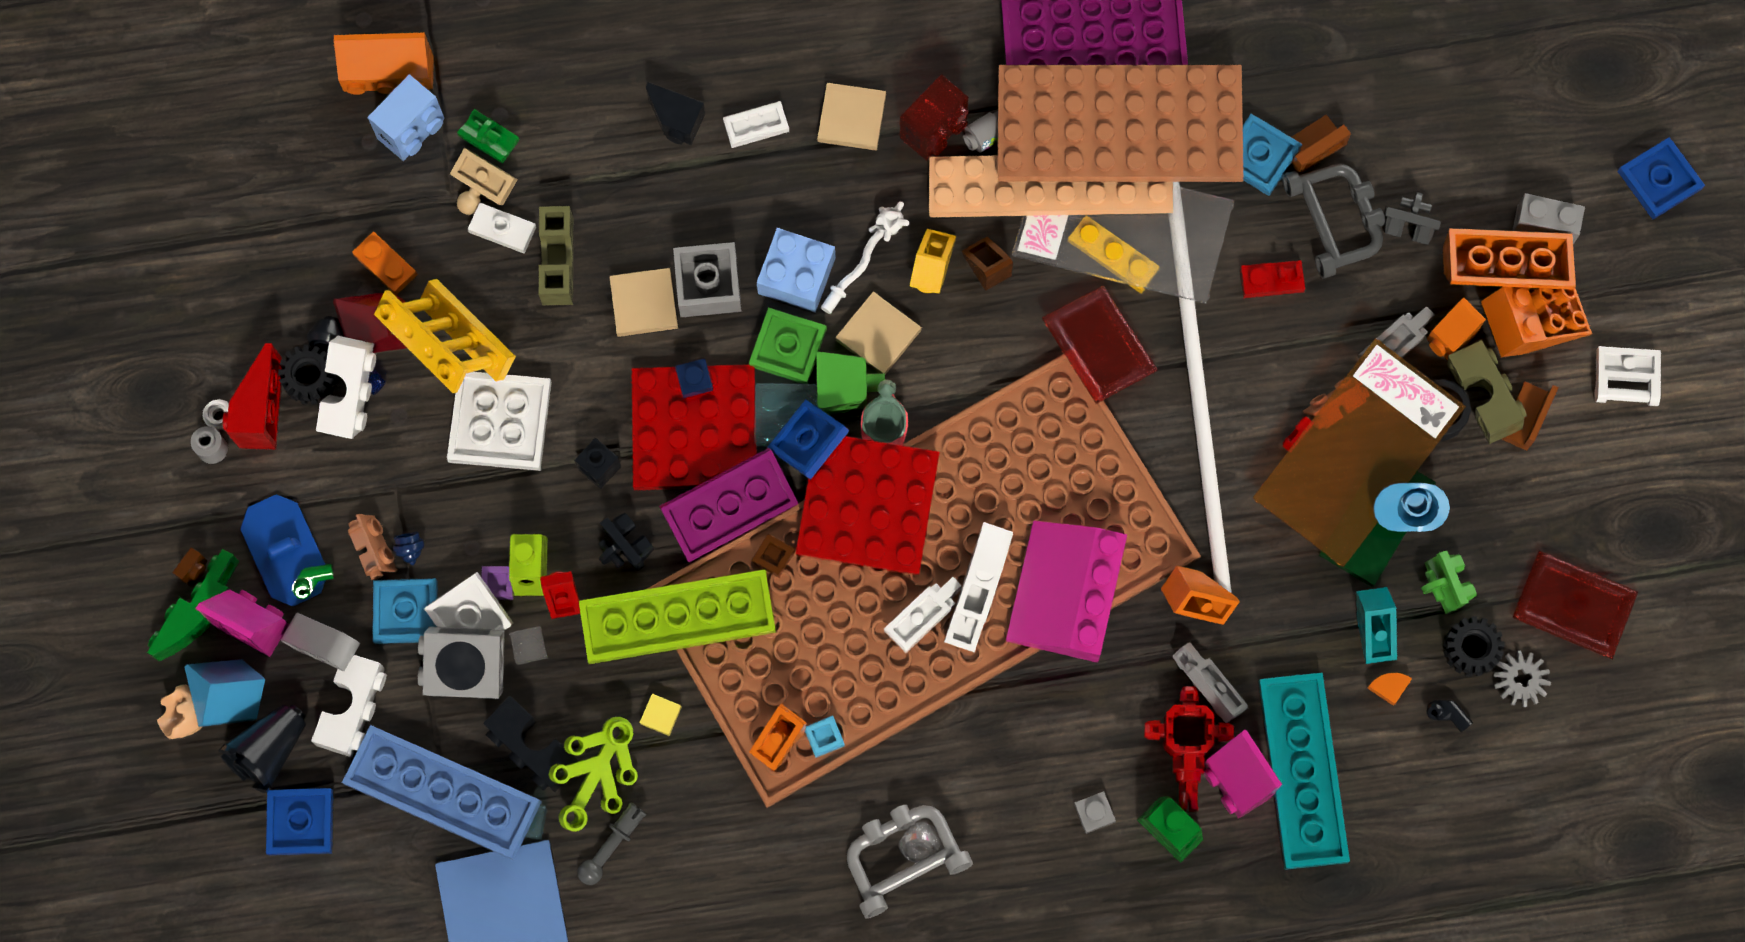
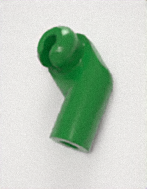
M332 564L302 569L292 585L294 595L298 599H306L312 593L318 581L334 579Z

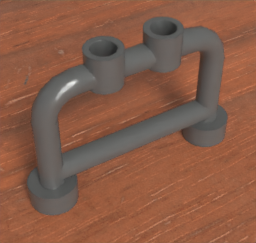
M1344 164L1330 165L1299 175L1297 171H1291L1282 175L1283 186L1289 197L1303 194L1326 253L1315 256V265L1322 279L1336 275V268L1370 258L1378 253L1383 243L1380 227L1385 225L1386 220L1382 209L1377 208L1373 210L1369 199L1375 196L1370 181L1362 183L1357 172ZM1336 176H1342L1349 182L1352 199L1358 204L1363 226L1369 231L1371 236L1369 245L1340 254L1312 186L1314 183Z

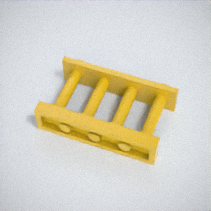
M438 279L428 281L420 299L402 303L390 290L384 291L374 313L452 393L458 392L466 373L484 369L496 382L504 380L516 357ZM425 311L433 320L421 322L413 313ZM444 330L452 340L441 342L433 332ZM464 350L472 359L461 362L452 352Z

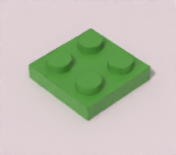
M768 307L749 365L755 367V369L808 385L816 362V352L820 350L827 326Z

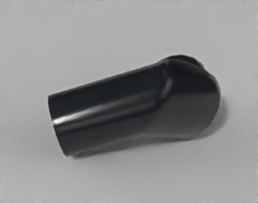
M1434 700L1427 706L1426 712L1430 719L1452 721L1461 733L1473 724L1472 720L1455 701Z

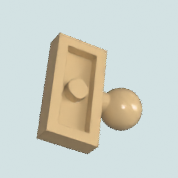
M467 148L463 149L450 172V175L471 187L469 191L461 193L457 198L458 209L466 215L475 214L479 203H481L479 197L481 194L499 205H504L518 180Z

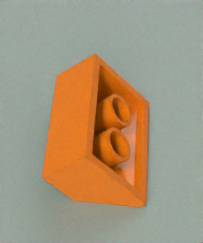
M425 33L334 35L338 81L344 92L354 95L363 94L365 91H378L379 93L390 94L409 74L426 89H433L434 55Z

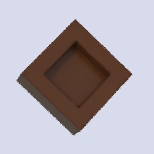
M767 534L753 557L752 563L780 578L794 555L795 549Z
M191 547L172 573L190 586L193 580H199L206 570L205 564L208 560Z

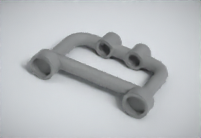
M901 805L890 812L892 820L881 824L879 819H875L862 826L865 834L859 836L851 843L847 852V862L864 902L860 904V909L866 919L875 917L888 909L883 897L884 894L945 863L950 875H953L973 865L968 851H960L945 817L938 809L933 806L922 805L909 810L908 805ZM922 818L930 819L945 849L871 886L859 859L861 851L870 845H876L884 841L887 836L897 831L913 826L916 821Z

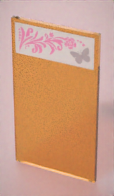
M1375 338L1256 492L1253 499L1329 556L1337 565L1344 567L1378 523L1373 507L1375 499L1381 490L1392 484L1408 483L1466 406Z

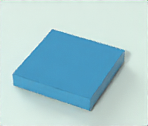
M1251 113L1243 124V181L1270 196L1282 175L1302 148V144Z
M436 578L373 580L374 644L418 643L419 637L424 636V632L428 627H437L424 609L437 599L438 581Z

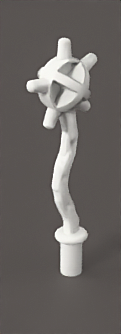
M899 201L894 208L879 207L880 214L876 217V224L869 228V232L874 233V235L868 240L860 263L837 286L830 287L831 292L821 306L823 311L831 314L840 299L846 297L845 288L865 271L870 261L871 253L878 241L884 236V241L888 242L891 235L897 234L902 226L909 225V221L905 220L901 213L904 206L902 201Z

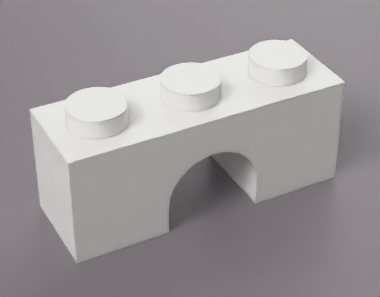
M337 336L329 342L325 372L340 376L346 384L347 392L345 397L328 395L320 401L316 431L352 439L360 431L364 430L367 422V413L363 412L365 401L369 400L372 390V384L368 383L369 373L374 370L376 363V354L373 353L374 343Z
M354 655L345 671L337 670L333 682L338 687L351 691L353 697L352 704L346 712L339 715L322 711L311 740L317 747L353 758L355 750L358 751L365 737V733L362 732L365 722L370 721L375 712L376 703H373L376 692L383 689L387 674L384 673L385 668L379 662Z

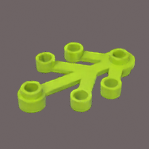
M612 717L605 722L602 731L584 737L573 735L565 740L564 748L566 752L575 756L583 754L587 748L602 744L603 746L597 756L569 765L555 764L549 770L550 779L558 784H564L570 778L588 773L571 805L565 806L559 813V822L564 829L576 832L585 827L587 814L584 808L599 780L604 795L601 800L602 809L611 814H616L621 810L623 802L617 795L610 766L613 754L616 753L620 766L616 772V779L620 784L630 786L638 778L637 771L632 766L628 744L633 737V728L627 719ZM615 727L620 729V735L617 738H614L612 735ZM578 740L579 748L573 751L571 748L572 742ZM562 768L564 776L558 780L556 772ZM626 770H629L631 773L630 779L624 781L623 774ZM611 798H614L616 802L613 809L608 808V801ZM569 812H573L575 815L571 823H568L566 819Z

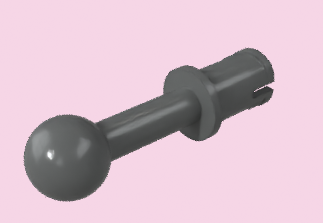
M632 802L628 804L629 806L614 825H609L613 832L593 859L585 860L579 865L577 875L583 884L594 885L601 880L603 875L602 866L623 839L628 842L631 840L629 836L643 817L647 815Z

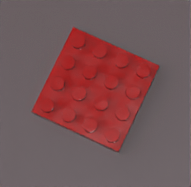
M749 364L707 366L713 391L683 398L675 367L632 368L634 490L692 489L757 454L755 367Z
M845 436L811 480L808 478L795 554L797 556L919 576L940 452Z

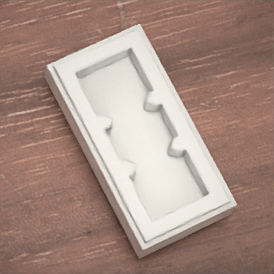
M781 101L723 117L731 148L789 132Z
M479 203L468 227V232L525 254L536 229V224Z

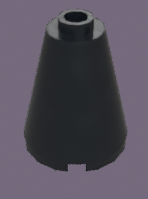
M281 705L225 743L218 752L223 753L221 756L222 760L243 781L246 778L253 780L256 783L252 788L259 792L267 793L306 727V723L303 720L305 715L295 705H290V707Z

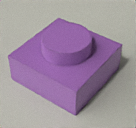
M482 566V579L496 599L514 600V592L509 579V566Z

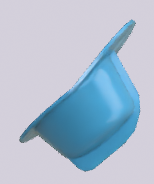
M1397 483L1381 490L1375 499L1373 509L1375 518L1387 530L1425 532L1432 531L1445 522L1450 506L1448 497L1436 485L1428 483Z

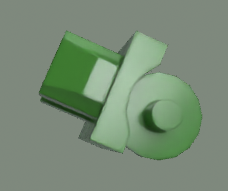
M1443 551L1425 562L1428 570L1425 572L1429 583L1422 586L1421 589L1423 594L1433 592L1436 602H1441L1445 614L1455 612L1477 596L1472 583H1460L1457 574L1462 572L1465 567L1460 554L1449 555L1448 551Z

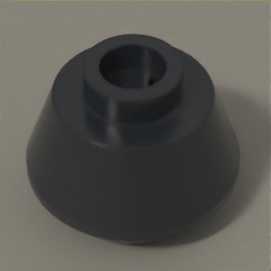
M326 316L314 324L306 337L312 348L317 346L320 347L321 351L328 353L329 342L337 336L344 337L339 319Z

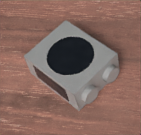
M428 627L424 632V636L419 637L418 653L423 655V667H419L418 685L423 686V695L499 699L503 693L505 630Z

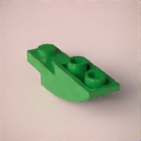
M222 549L219 555L213 556L208 564V574L204 581L199 582L192 591L191 603L179 598L176 604H171L164 616L165 623L160 631H156L152 635L148 643L149 650L147 653L154 659L162 661L192 643L212 625L196 610V607L199 603L229 590L225 585L239 563V560L232 553Z

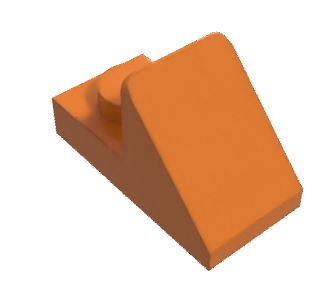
M780 704L749 753L775 771L781 765L794 743L805 734L807 723L783 704Z

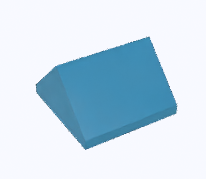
M241 659L187 664L184 666L199 727L248 722L257 719L265 678Z

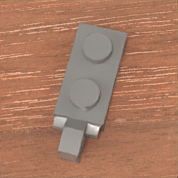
M1427 306L1415 317L1410 313H1407L1405 316L1403 314L1367 346L1357 358L1363 363L1375 346L1378 345L1400 361L1424 339L1428 333L1424 327L1432 321V317L1435 314Z
M1190 642L1173 655L1179 668L1187 673L1194 687L1203 694L1211 704L1214 712L1226 724L1248 709V705L1210 658L1206 660L1202 658Z

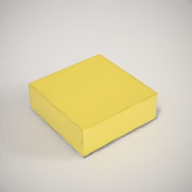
M652 694L640 724L670 736L682 706Z

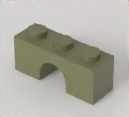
M570 206L539 207V237L542 252V262L539 265V297L543 306L573 305L574 218Z
M1481 340L1448 355L1447 366L1457 385L1462 389L1482 387L1490 393L1492 397L1490 401L1476 408L1475 419L1488 443L1491 444L1522 430L1524 417L1527 414L1521 401H1515L1510 393L1512 385L1505 373L1501 375L1496 367L1498 360L1491 347L1487 349Z

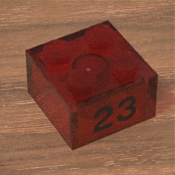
M941 74L900 116V138L926 161L933 154L938 156L947 146V140L953 134H960L968 124L969 97Z

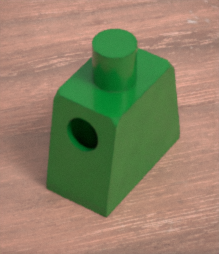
M1169 796L1159 797L1137 819L1180 863L1203 841L1202 828Z

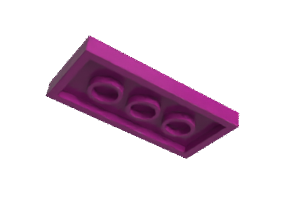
M768 448L659 507L688 562H691L799 503L772 450Z

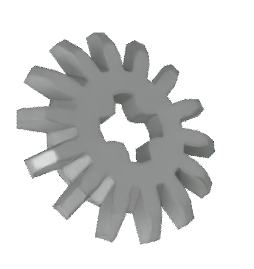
M1516 651V660L1508 653L1505 657L1509 663L1505 664L1499 661L1497 665L1503 671L1494 672L1493 677L1501 678L1500 683L1494 684L1495 689L1503 687L1505 692L1500 697L1504 699L1506 696L1511 695L1512 700L1510 704L1515 706L1517 699H1522V707H1527V700L1529 698L1532 699L1534 704L1539 703L1536 694L1539 693L1543 697L1547 695L1541 686L1551 685L1550 681L1542 679L1543 675L1550 674L1549 669L1539 670L1538 667L1544 661L1540 659L1534 664L1532 662L1534 653L1529 652L1527 660L1523 659L1521 651ZM1518 670H1522L1524 674H1530L1531 679L1527 681V687H1523L1521 683H1515L1514 678L1518 676Z

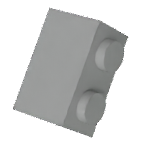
M1525 193L1517 205L1512 231L1572 234L1574 244L1580 235L1585 206Z

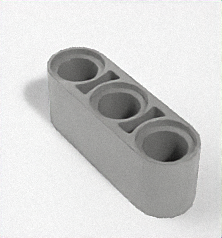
M299 613L294 615L280 639L293 649L341 671H345L360 645L357 640L343 632Z

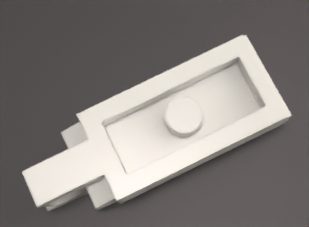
M952 577L942 587L937 583L932 587L929 586L884 628V632L907 653L951 611L956 604L952 598L962 589V585Z

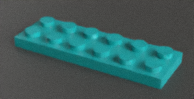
M1323 673L1260 679L1258 683L1270 767L1282 783L1281 787L1274 794L1284 869L1349 863L1350 858Z

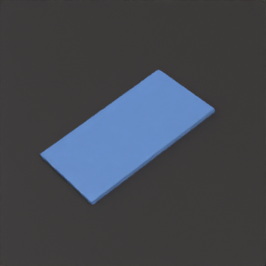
M542 840L541 842L520 846L514 860L493 851L446 862L441 861L435 864L449 942H568L550 840Z

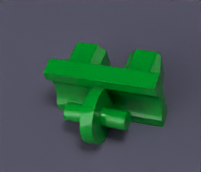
M475 109L470 114L467 122L457 132L459 137L502 164L520 140L517 135Z

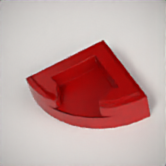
M1307 416L1303 417L1295 426L1294 431L1284 440L1283 447L1291 453L1310 432L1314 422Z

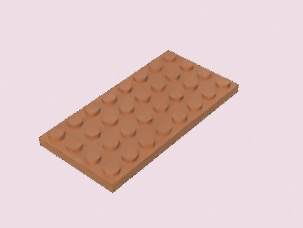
M999 65L998 181L1243 182L1242 65Z

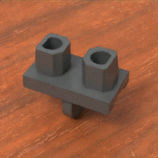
M1416 192L1414 199L1405 197L1401 199L1400 206L1411 208L1410 213L1385 207L1384 216H1386L1384 233L1401 237L1405 222L1416 224L1412 241L1428 245L1434 231L1439 230L1441 221L1417 215L1418 211L1430 213L1432 205L1421 202L1423 193Z

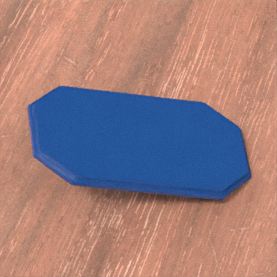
M276 494L248 507L240 530L271 598L293 607L321 594L326 580L318 581L312 593L306 599H298L292 591V585L302 569L326 565L298 503Z

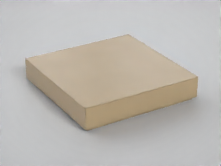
M827 83L817 138L818 142L877 151L886 91Z
M670 268L610 276L618 337L678 329Z
M873 291L835 338L838 343L854 355L865 358L866 364L875 371L885 373L886 375L921 332L922 327Z

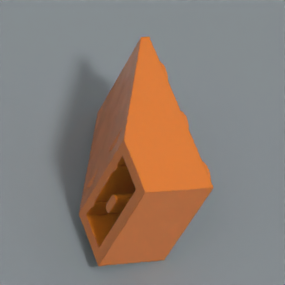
M1502 287L1481 301L1501 358L1527 354L1592 334L1576 288L1571 290Z

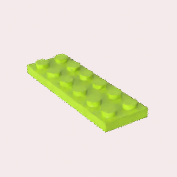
M765 569L579 601L589 664L776 633Z

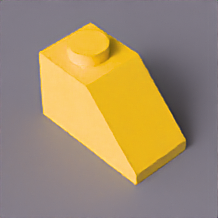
M931 229L926 230L916 254L910 287L917 288L923 293H940L955 244V235Z

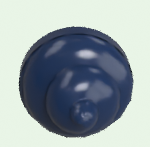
M419 532L395 536V544L392 547L396 556L402 557L404 562L414 565L417 558L421 555V550L424 548V541L420 539Z

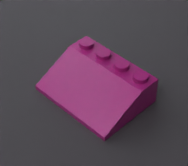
M1033 521L1006 641L1098 663L1127 534L1097 527Z

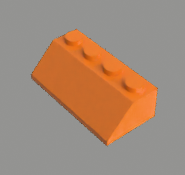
M1452 228L1448 230L1443 246L1444 275L1450 284L1575 290L1576 280L1572 234Z

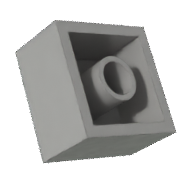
M735 242L673 248L680 317L742 312Z

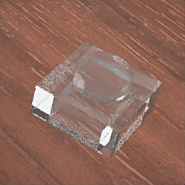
M541 626L510 632L517 665L548 658Z

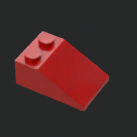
M265 343L229 401L228 412L223 414V429L226 430V433L235 444L242 449L276 450L282 389L278 369H282L280 362L283 359L272 343Z

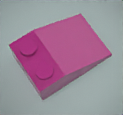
M229 589L199 603L196 607V610L217 629L268 657L272 655L289 626L282 618L284 615L282 611L269 604L266 608L256 604L258 599L244 590L237 594Z
M1247 730L1238 734L1205 762L1204 767L1206 770H1204V776L1213 788L1215 786L1219 788L1224 796L1221 798L1224 807L1229 814L1235 813L1238 819L1269 800L1282 785Z

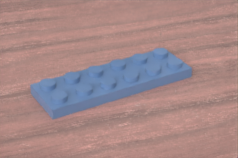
M370 725L342 781L348 787L512 860L515 859L541 804V801L535 797Z

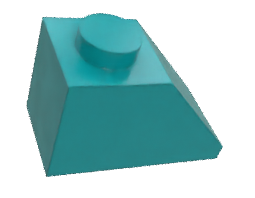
M1388 588L1356 591L1357 621L1366 664L1397 660L1396 606Z

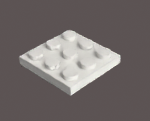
M466 373L458 392L455 393L447 454L448 463L541 471L551 379L506 375L504 380L496 382L488 373Z

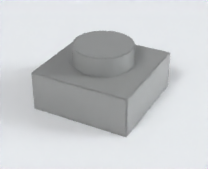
M1104 791L1074 803L1085 834L1116 822Z

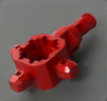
M1184 686L1179 698V703H1182V705H1173L1166 712L1164 723H1160V720L1144 723V737L1149 740L1158 741L1160 738H1164L1163 749L1173 757V774H1176V782L1179 783V806L1186 812L1189 803V812L1199 811L1198 783H1201V775L1204 774L1205 756L1213 748L1214 739H1217L1218 742H1229L1234 738V726L1223 722H1218V725H1214V713L1206 705H1196L1199 703L1197 688L1194 686ZM1178 716L1203 719L1204 744L1200 747L1174 744L1173 719Z

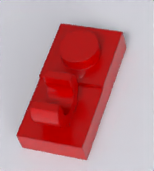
M1301 260L1242 265L1240 267L1244 298L1302 293L1305 291Z
M572 571L553 572L550 575L540 577L542 591L551 619L580 614V599Z

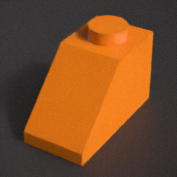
M1462 298L1431 331L1427 338L1430 342L1429 346L1436 355L1444 356L1448 360V355L1461 350L1476 336L1486 319L1465 298Z
M1181 566L1175 567L1161 587L1175 614L1221 625L1225 624L1240 602L1236 596L1203 572Z

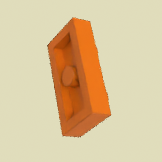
M374 231L352 251L354 257L396 295L418 275Z

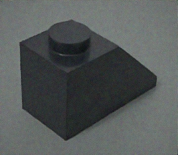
M648 82L646 85L648 100L663 134L673 143L682 145L684 142L692 145L705 116L704 103Z

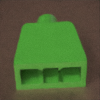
M816 352L818 408L828 415L864 409L867 406V392H878V385L881 381L885 380V373L866 374V359L863 357Z

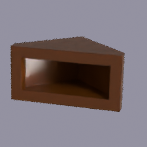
M988 236L961 251L985 291L1012 276L1013 261L1011 257Z

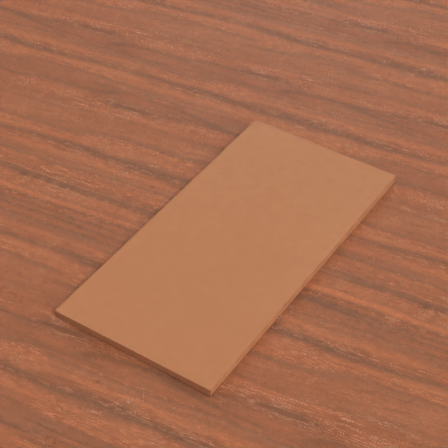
M1072 349L903 444V446L940 452L919 576L797 556L795 553L805 501L803 500L796 506L769 519L647 588L651 589L764 570L752 563V559L767 534L795 549L794 555L780 578L766 571L776 633L676 650L766 808L1041 650L1006 641L1033 521L1097 527L1127 534L1111 609L1169 577L1176 566L1186 567L1200 559L1201 555ZM983 522L1013 532L1002 573L975 652L944 642L961 590L952 598L956 604L951 611L907 653L884 632V628L929 586L932 587L937 583L942 587L952 577L963 586ZM780 704H783L807 723L806 726L833 715L845 744L840 749L815 758L807 736L804 734L794 743L781 765L775 771L749 753Z

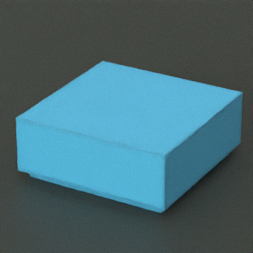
M833 715L806 726L805 734L815 758L845 746Z

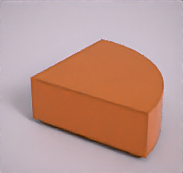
M1388 673L1376 678L1367 689L1394 706L1412 678L1401 673Z

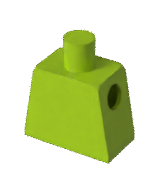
M511 534L509 579L515 596H544L540 577L547 576L548 538L542 534ZM522 580H531L533 582L523 583Z

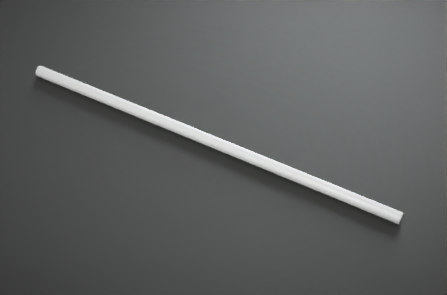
M1173 182V213H1168L1213 575L1215 582L1232 593L1179 182Z

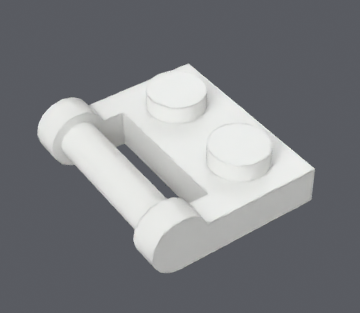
M1602 346L1596 349L1595 402L1606 403L1607 400L1645 402L1648 406H1659L1661 396V350ZM1608 380L1648 383V390L1608 388Z

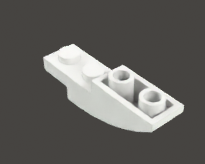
M983 522L944 639L945 643L975 652L1002 573L1013 532Z

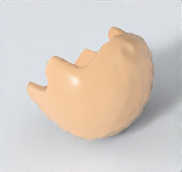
M188 685L176 686L173 693L161 699V705H164L166 710L157 719V722L167 738H183L194 734L202 728L198 726Z

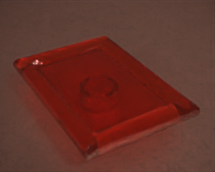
M1104 285L1042 317L1043 322L1096 404L1158 371Z
M1539 550L1512 618L1613 660L1638 591Z

